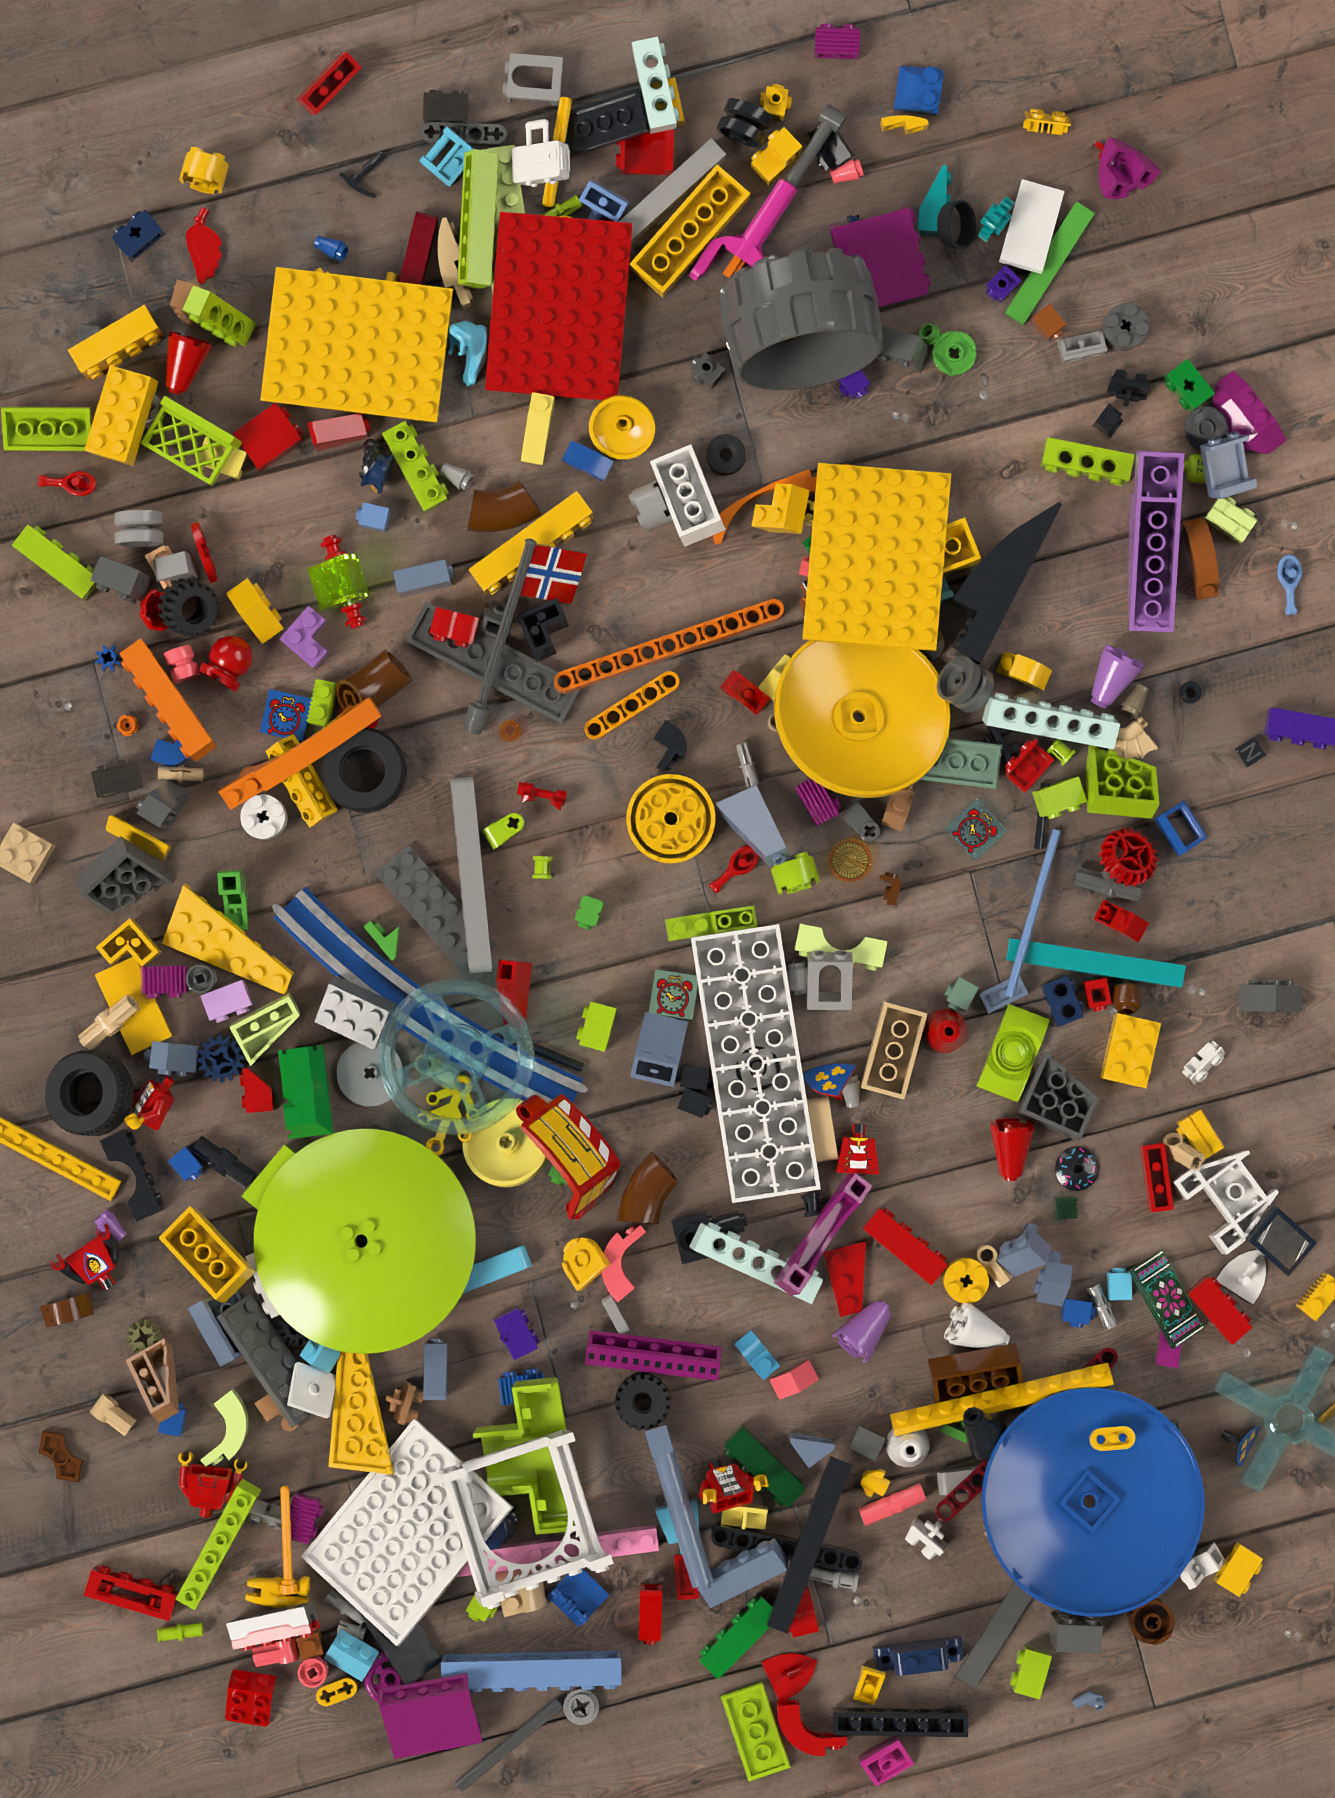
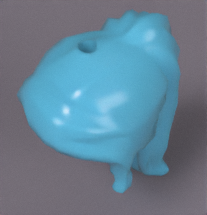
M460 321L451 324L448 328L449 350L447 353L452 354L454 345H457L460 349L458 355H466V367L462 378L466 386H473L477 375L488 357L490 331L484 325Z

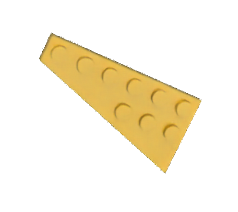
M185 883L183 885L162 944L284 995L294 974L276 957L269 955L263 950L258 942L251 940L245 935L246 932L223 913L216 911L210 906L205 898L198 896L192 891L188 884Z
M339 1351L341 1355L337 1360L329 1467L394 1474L368 1354Z

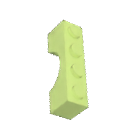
M799 924L794 950L799 951V956L807 957V952L823 950L825 952L838 951V949L832 947L826 941L822 928ZM864 937L857 947L845 951L852 952L853 967H855V963L864 964L863 969L876 971L877 967L882 968L887 941Z

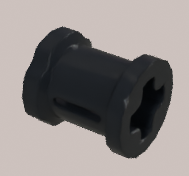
M820 1192L800 1195L805 1207L804 1217L817 1216L821 1213L822 1210L819 1203Z

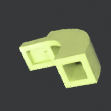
M234 1388L214 1403L225 1419L226 1435L221 1444L201 1459L205 1467L210 1463L213 1466L224 1459L223 1453L230 1460L238 1452L246 1439L249 1424L248 1413L242 1398Z

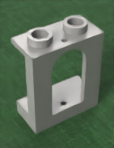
M510 53V59L505 60V73H508V82L503 83V95H506L507 102H511V99L551 102V106H559L564 64L563 57ZM519 66L553 68L552 88L541 89L517 86L513 82V71Z
M815 950L807 952V1010H852V952L845 950L835 952ZM834 965L840 969L841 992H819V973L823 967Z

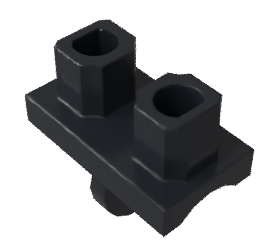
M1116 369L1114 376L1110 379L1107 393L1115 394L1116 398L1123 399V406L1128 407L1129 401L1138 402V399L1146 401L1151 384H1148V376L1139 373L1135 375L1134 381L1126 379L1127 372L1125 370Z
M993 726L987 727L995 742L994 744L1003 745L1001 757L1004 763L1010 761L1013 756L1021 751L1016 740L1006 745L1002 738L1012 733V730ZM989 736L983 739L985 743H992Z

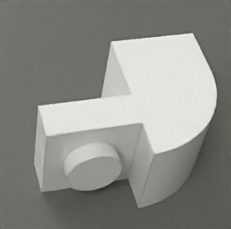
M1215 1542L1199 1549V1552L1192 1556L1188 1565L1181 1573L1180 1577L1186 1583L1189 1590L1197 1587L1204 1577L1219 1571L1226 1562Z

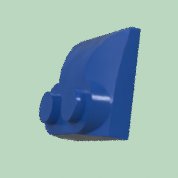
M900 66L894 110L937 116L944 70H939L936 67Z

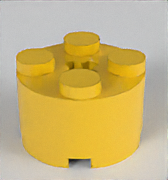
M191 147L190 151L186 153L179 180L183 184L187 181L190 183L191 189L199 192L214 194L215 190H218V193H222L229 165L224 161L225 156L220 153L214 152L209 154L200 148Z
M960 1257L948 1264L943 1272L942 1282L946 1292L954 1300L960 1303H973L979 1301L985 1295L989 1285V1277L984 1266L977 1260L970 1257ZM967 1274L971 1282L963 1286V1282L960 1279L961 1277L965 1278Z

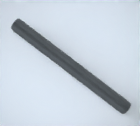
M554 1698L456 1780V1787L461 1792L467 1789L563 1708L562 1703L557 1698Z

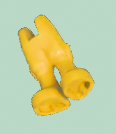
M279 1576L275 1578H248L247 1586L262 1590L261 1593H246L245 1600L273 1608L307 1603L309 1597L306 1596H308L310 1591V1577L302 1576L299 1580L295 1581L298 1587L297 1594L301 1596H285L280 1594L279 1584L282 1583L281 1580L284 1578Z

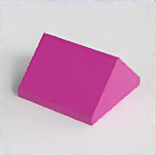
M892 1736L858 1756L861 1766L876 1787L914 1765L899 1736Z

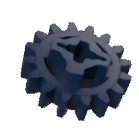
M218 1035L217 1040L209 1037V1044L206 1042L202 1043L205 1049L198 1050L202 1058H198L197 1062H202L203 1065L199 1067V1070H206L205 1078L212 1075L213 1082L219 1077L221 1083H224L225 1077L231 1081L234 1080L233 1073L240 1075L238 1067L245 1066L241 1063V1059L246 1057L245 1055H240L242 1049L240 1047L237 1048V1040L230 1042L231 1036L227 1035L225 1040H223L222 1035ZM221 1044L219 1050L215 1052L210 1051L214 1045ZM230 1047L233 1049L236 1059L232 1058L229 1052ZM224 1053L223 1057L230 1062H221L219 1064V1060L214 1056ZM207 1059L211 1060L213 1064L212 1069L208 1066ZM224 1067H233L229 1072L221 1074Z

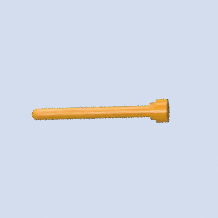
M282 1486L280 1494L284 1579L281 1580L282 1583L279 1584L280 1594L290 1595L298 1593V1587L292 1574L290 1493L288 1486Z

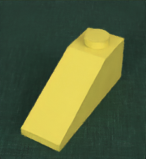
M532 392L522 449V462L543 465L555 403L554 396Z

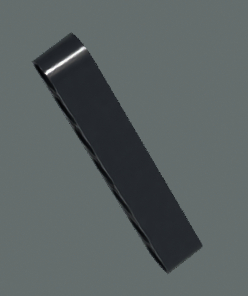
M716 1524L711 1529V1540L716 1546L733 1550H752L758 1546V1542L763 1538L769 1541L775 1538L780 1547L783 1543H790L792 1550L789 1553H785L789 1561L798 1538L747 1528L742 1529L741 1527ZM724 1530L727 1536L724 1540H717L714 1536L715 1532ZM740 1534H745L749 1538L748 1542L744 1545L738 1544L736 1541L737 1536ZM822 1543L814 1565L855 1573L862 1567V1558L860 1553L854 1549ZM829 1551L836 1554V1558L832 1562L824 1559V1555ZM849 1556H856L858 1562L854 1566H849L846 1564V1559Z

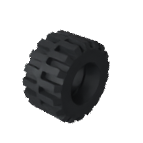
M183 578L179 579V582L173 581L171 583L172 587H166L164 589L165 595L161 594L159 598L162 599V603H158V608L162 610V612H159V616L164 619L162 621L163 624L168 626V629L183 636L195 637L197 635L200 637L204 635L203 631L208 633L211 630L210 626H215L217 623L215 617H219L220 612H217V608H220V603L216 602L218 599L217 595L212 593L213 590L210 587L193 579L186 580ZM194 596L197 602L196 611L190 618L184 620L181 613L182 605L188 598Z

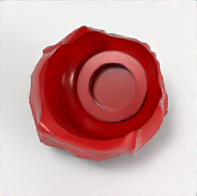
M153 588L141 601L139 616L147 628L162 632L168 626L163 624L162 621L164 619L159 616V612H162V610L158 608V603H162V599L159 598L161 594L165 595V593Z

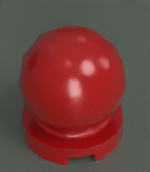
M227 635L219 638L211 647L209 653L210 663L208 665L202 663L199 671L213 680H216L217 677L220 678V682L225 687L237 692L241 685L237 682V678L245 675L251 668L253 661L252 648L243 638Z

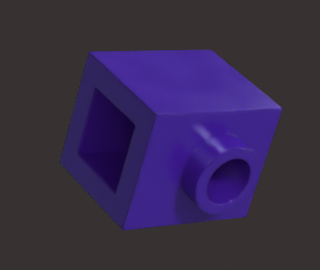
M861 370L837 380L840 383L838 388L845 397L849 396L851 400L855 397L860 399L869 392L870 382Z

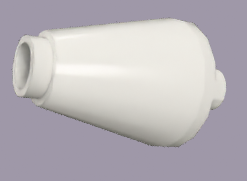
M963 1303L960 1307L955 1306L950 1314L952 1321L944 1333V1339L948 1340L949 1343L980 1349L1008 1345L1010 1336L1006 1334L1005 1330L973 1304Z
M892 1428L885 1441L886 1451L890 1459L903 1467H914L922 1463L930 1449L929 1438L925 1430L895 1436ZM913 1446L914 1453H907V1447Z

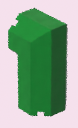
M318 1045V1050L316 1046L286 1049V1054L285 1049L278 1050L283 1099H288V1103L283 1104L286 1131L291 1130L292 1134H288V1139L333 1134L334 1124L324 1045Z

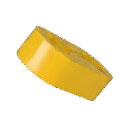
M346 1676L324 1684L318 1689L316 1699L322 1706H330L351 1698L357 1691V1681L353 1677ZM344 1682H347L348 1685H353L350 1693L347 1690L339 1692L338 1689L344 1686ZM323 1690H326L328 1693L335 1691V1694L330 1696L329 1701L326 1698H321Z

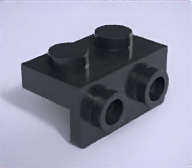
M817 126L811 132H806L803 134V136L806 139V146L815 134V132L817 131V129L819 128V126ZM839 131L837 133L831 132L816 155L818 158L817 163L821 169L828 172L840 167L854 156Z

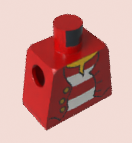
M852 1124V1137H842L836 1173L879 1174L875 1138L865 1137L866 1124Z

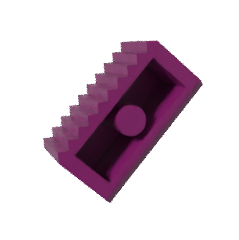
M825 23L821 24L820 27H816L814 58L858 60L860 29L855 28V25L846 24L842 25V28H833L832 24Z
M809 779L795 787L815 826L840 814L838 809L841 808V805L836 796L831 797L828 789L814 780Z
M187 966L140 967L141 994H146V998H160V994H169V998H182V993H188L186 984Z
M295 1492L290 1507L292 1541L309 1544L311 1539L315 1540L318 1527L314 1526L316 1518H321L324 1505H320L321 1498Z

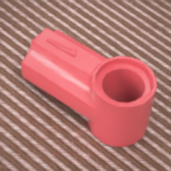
M295 1637L288 1642L281 1643L280 1639L276 1640L272 1645L265 1647L261 1645L252 1649L256 1667L278 1662L286 1664L299 1660Z

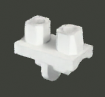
M917 1517L912 1521L905 1538L911 1545H915L919 1540L926 1544L921 1552L928 1559L933 1558L937 1554L940 1556L947 1545V1542L942 1539L945 1534L939 1530L942 1526L940 1521L933 1525L927 1520L924 1524Z

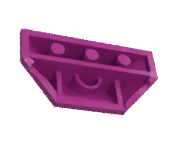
M1230 372L1215 384L1212 407L1219 409L1226 416L1229 424L1228 433L1239 431L1242 435H1248L1249 440L1243 442L1244 450L1270 454L1287 441L1275 418L1252 388L1236 372Z

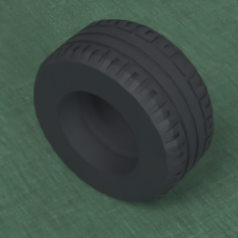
M362 729L322 758L321 776L326 791L335 802L354 812L372 813L386 808L399 797L406 783L407 764L402 750L391 737L376 729ZM358 750H371L377 753L384 762L385 775L382 782L376 788L369 791H358L352 788L344 777L343 768L345 761L352 753Z
M76 1051L75 1053H70V1055H66L61 1061L57 1062L48 1076L49 1078L45 1086L46 1107L53 1121L69 1133L82 1136L108 1134L117 1129L131 1111L130 1108H132L131 1104L134 1098V1085L131 1075L128 1073L125 1065L110 1054L97 1051ZM92 1072L101 1081L103 1096L98 1108L87 1115L80 1109L77 1103L76 1091L81 1079Z

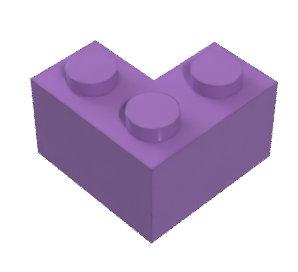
M308 605L281 636L280 640L314 670L330 654L314 640L328 622Z

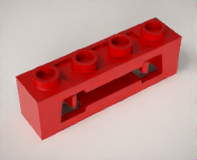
M98 1565V1567H94L91 1570L83 1596L162 1620H171L177 1603L175 1599L179 1594L178 1591H175V1587L167 1584H162L161 1587L153 1584L154 1581L147 1578L138 1580L132 1578V1574L120 1571L119 1574L111 1572V1568L104 1565ZM114 1584V1586L148 1596L154 1594V1596L151 1598L149 1605V1601L116 1591L113 1594L109 1592Z

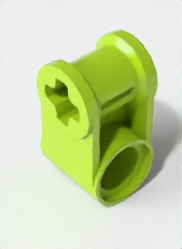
M511 813L492 823L481 832L494 850L520 832L525 825V821L520 814ZM511 817L513 819H519L520 822L517 823V829L515 827H509L508 824L511 823Z

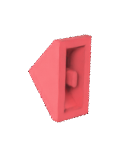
M807 1360L769 1380L780 1400L803 1391L818 1381L819 1378L810 1360Z

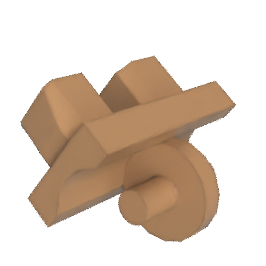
M404 1381L402 1390L395 1389L393 1396L387 1395L385 1400L391 1402L389 1410L394 1412L393 1420L402 1425H405V1422L411 1423L413 1419L417 1420L418 1411L411 1409L410 1406L412 1401L422 1403L423 1390L417 1388L411 1382Z

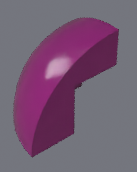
M1113 137L1108 138L1099 163V184L1105 198L1128 197V192L1137 188L1145 189L1161 173V170L1137 149Z

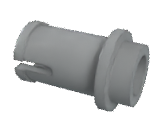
M343 1620L340 1621L337 1634L342 1629L363 1641L366 1628L362 1624L357 1626Z

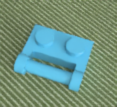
M446 126L443 130L444 134L427 155H423L419 161L450 187L464 169V153L474 148L458 136L450 127ZM451 139L456 144L439 165L436 166L432 161Z

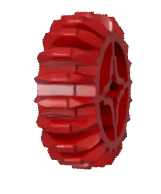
M1123 827L1118 831H1113L1104 839L1098 856L1102 858L1100 865L1105 866L1103 872L1110 873L1109 879L1116 878L1117 884L1123 881L1125 887L1130 884L1134 887L1145 883L1147 879L1153 876L1159 858L1155 856L1157 850L1151 848L1154 842L1148 843L1147 841L1148 835L1142 837L1140 831L1134 833L1132 828L1126 831Z

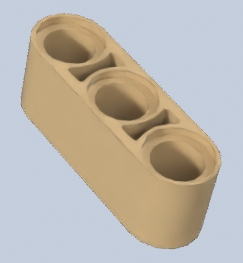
M828 1096L807 1099L816 1163L837 1160L838 1154Z

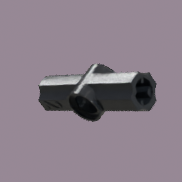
M203 1135L191 1150L196 1156L209 1163L210 1167L224 1177H229L245 1189L248 1188L257 1175L254 1170L240 1162L236 1155L223 1147L220 1148Z

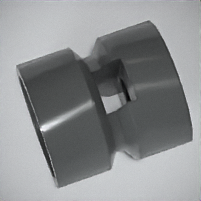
M195 965L186 974V984L193 992L209 993L217 986L218 974L211 966Z

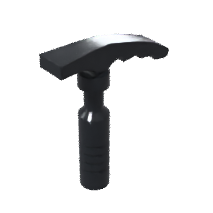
M380 150L362 167L358 174L355 173L352 176L353 179L347 177L342 172L339 176L355 191L367 197L376 198L373 192L370 193L364 190L361 186L357 185V182L359 183L365 174H369L383 161L386 155Z

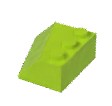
M1089 745L1084 775L1087 813L1152 819L1159 806L1156 767L1133 758L1126 759L1116 755L1117 752L1112 750L1107 752L1097 748V746Z

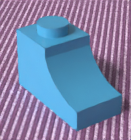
M749 1330L734 1343L762 1380L766 1379L780 1367V1363L752 1330Z

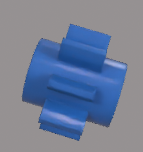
M103 645V651L95 652L99 655V660H96L95 663L103 664L102 671L105 672L107 667H109L112 672H115L114 667L116 665L122 666L119 662L120 654L115 653L116 646L113 645L109 650ZM111 654V657L114 659L112 662H107V660H105L104 657L105 655L110 656Z

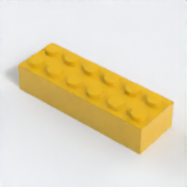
M716 165L629 264L630 270L664 298L705 251L711 240L721 233L750 200V192L719 165Z
M576 491L472 566L469 572L487 596L491 593L493 596L503 588V583L514 581L526 544L525 539L531 538L537 544L556 547L561 541L565 544L574 537V532L579 528L583 531L592 524L593 512Z

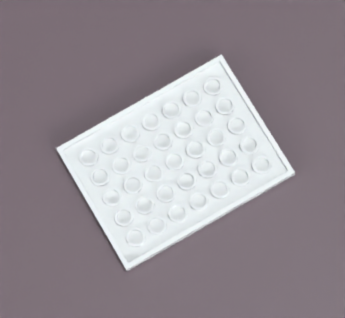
M413 1419L389 1449L394 1474L370 1472L301 1556L396 1646L401 1645L468 1563L444 1482L439 1479L437 1472L463 1461L415 1419ZM474 1471L466 1473L467 1477H464L482 1538L485 1542L513 1509V1506Z

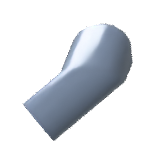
M1086 1691L1071 1699L1076 1710L1086 1704L1095 1707L1098 1711L1103 1710L1106 1706L1104 1697L1092 1691Z

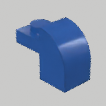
M157 739L150 760L167 766H179L187 762L191 757L187 759L181 752L180 747L182 744L179 740L172 744Z

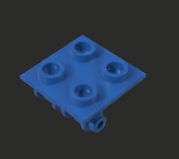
M582 1568V1573L569 1576L568 1573L547 1597L580 1627L610 1594Z

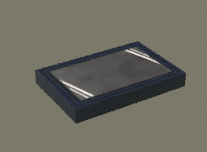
M1274 1204L1245 1238L1288 1277L1317 1243Z

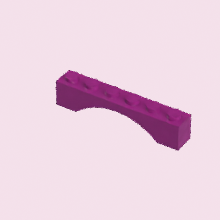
M856 1173L848 1174L844 1177L775 1279L774 1283L790 1296L798 1295L802 1292L812 1277L814 1269L827 1245L842 1224L862 1203L872 1185Z

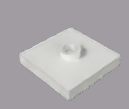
M301 1362L295 1363L287 1405L323 1418L330 1417L336 1375Z

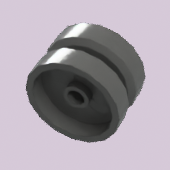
M963 655L955 657L945 665L938 677V695L963 712H974L981 708L989 699L994 686L993 674L969 657Z

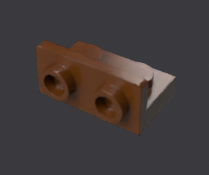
M885 872V876L880 875L879 881L892 884L891 887L886 886L883 900L887 901L886 906L895 908L902 880L898 879L899 875Z

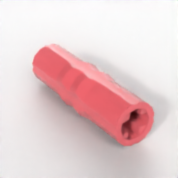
M920 1483L858 1508L865 1526L925 1502L927 1499Z

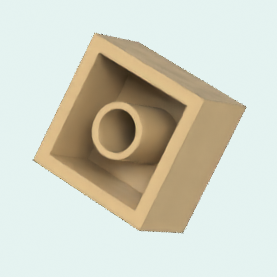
M13 823L0 845V867L28 883L35 884L56 845L23 826Z

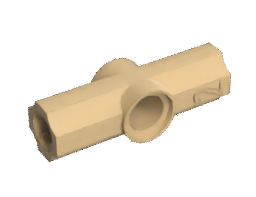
M129 994L125 995L114 1006L101 1012L94 1019L95 1022L78 1035L83 1047H86L89 1051L93 1050L107 1037H111L121 1030L124 1026L123 1023L140 1010L135 998H132Z

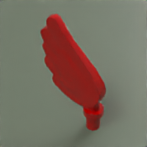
M201 207L198 215L194 217L195 223L186 233L187 248L199 284H204L207 278L211 279L214 277L215 270L219 266L218 261L222 258L219 249L222 241L211 228L205 226V219L209 210Z

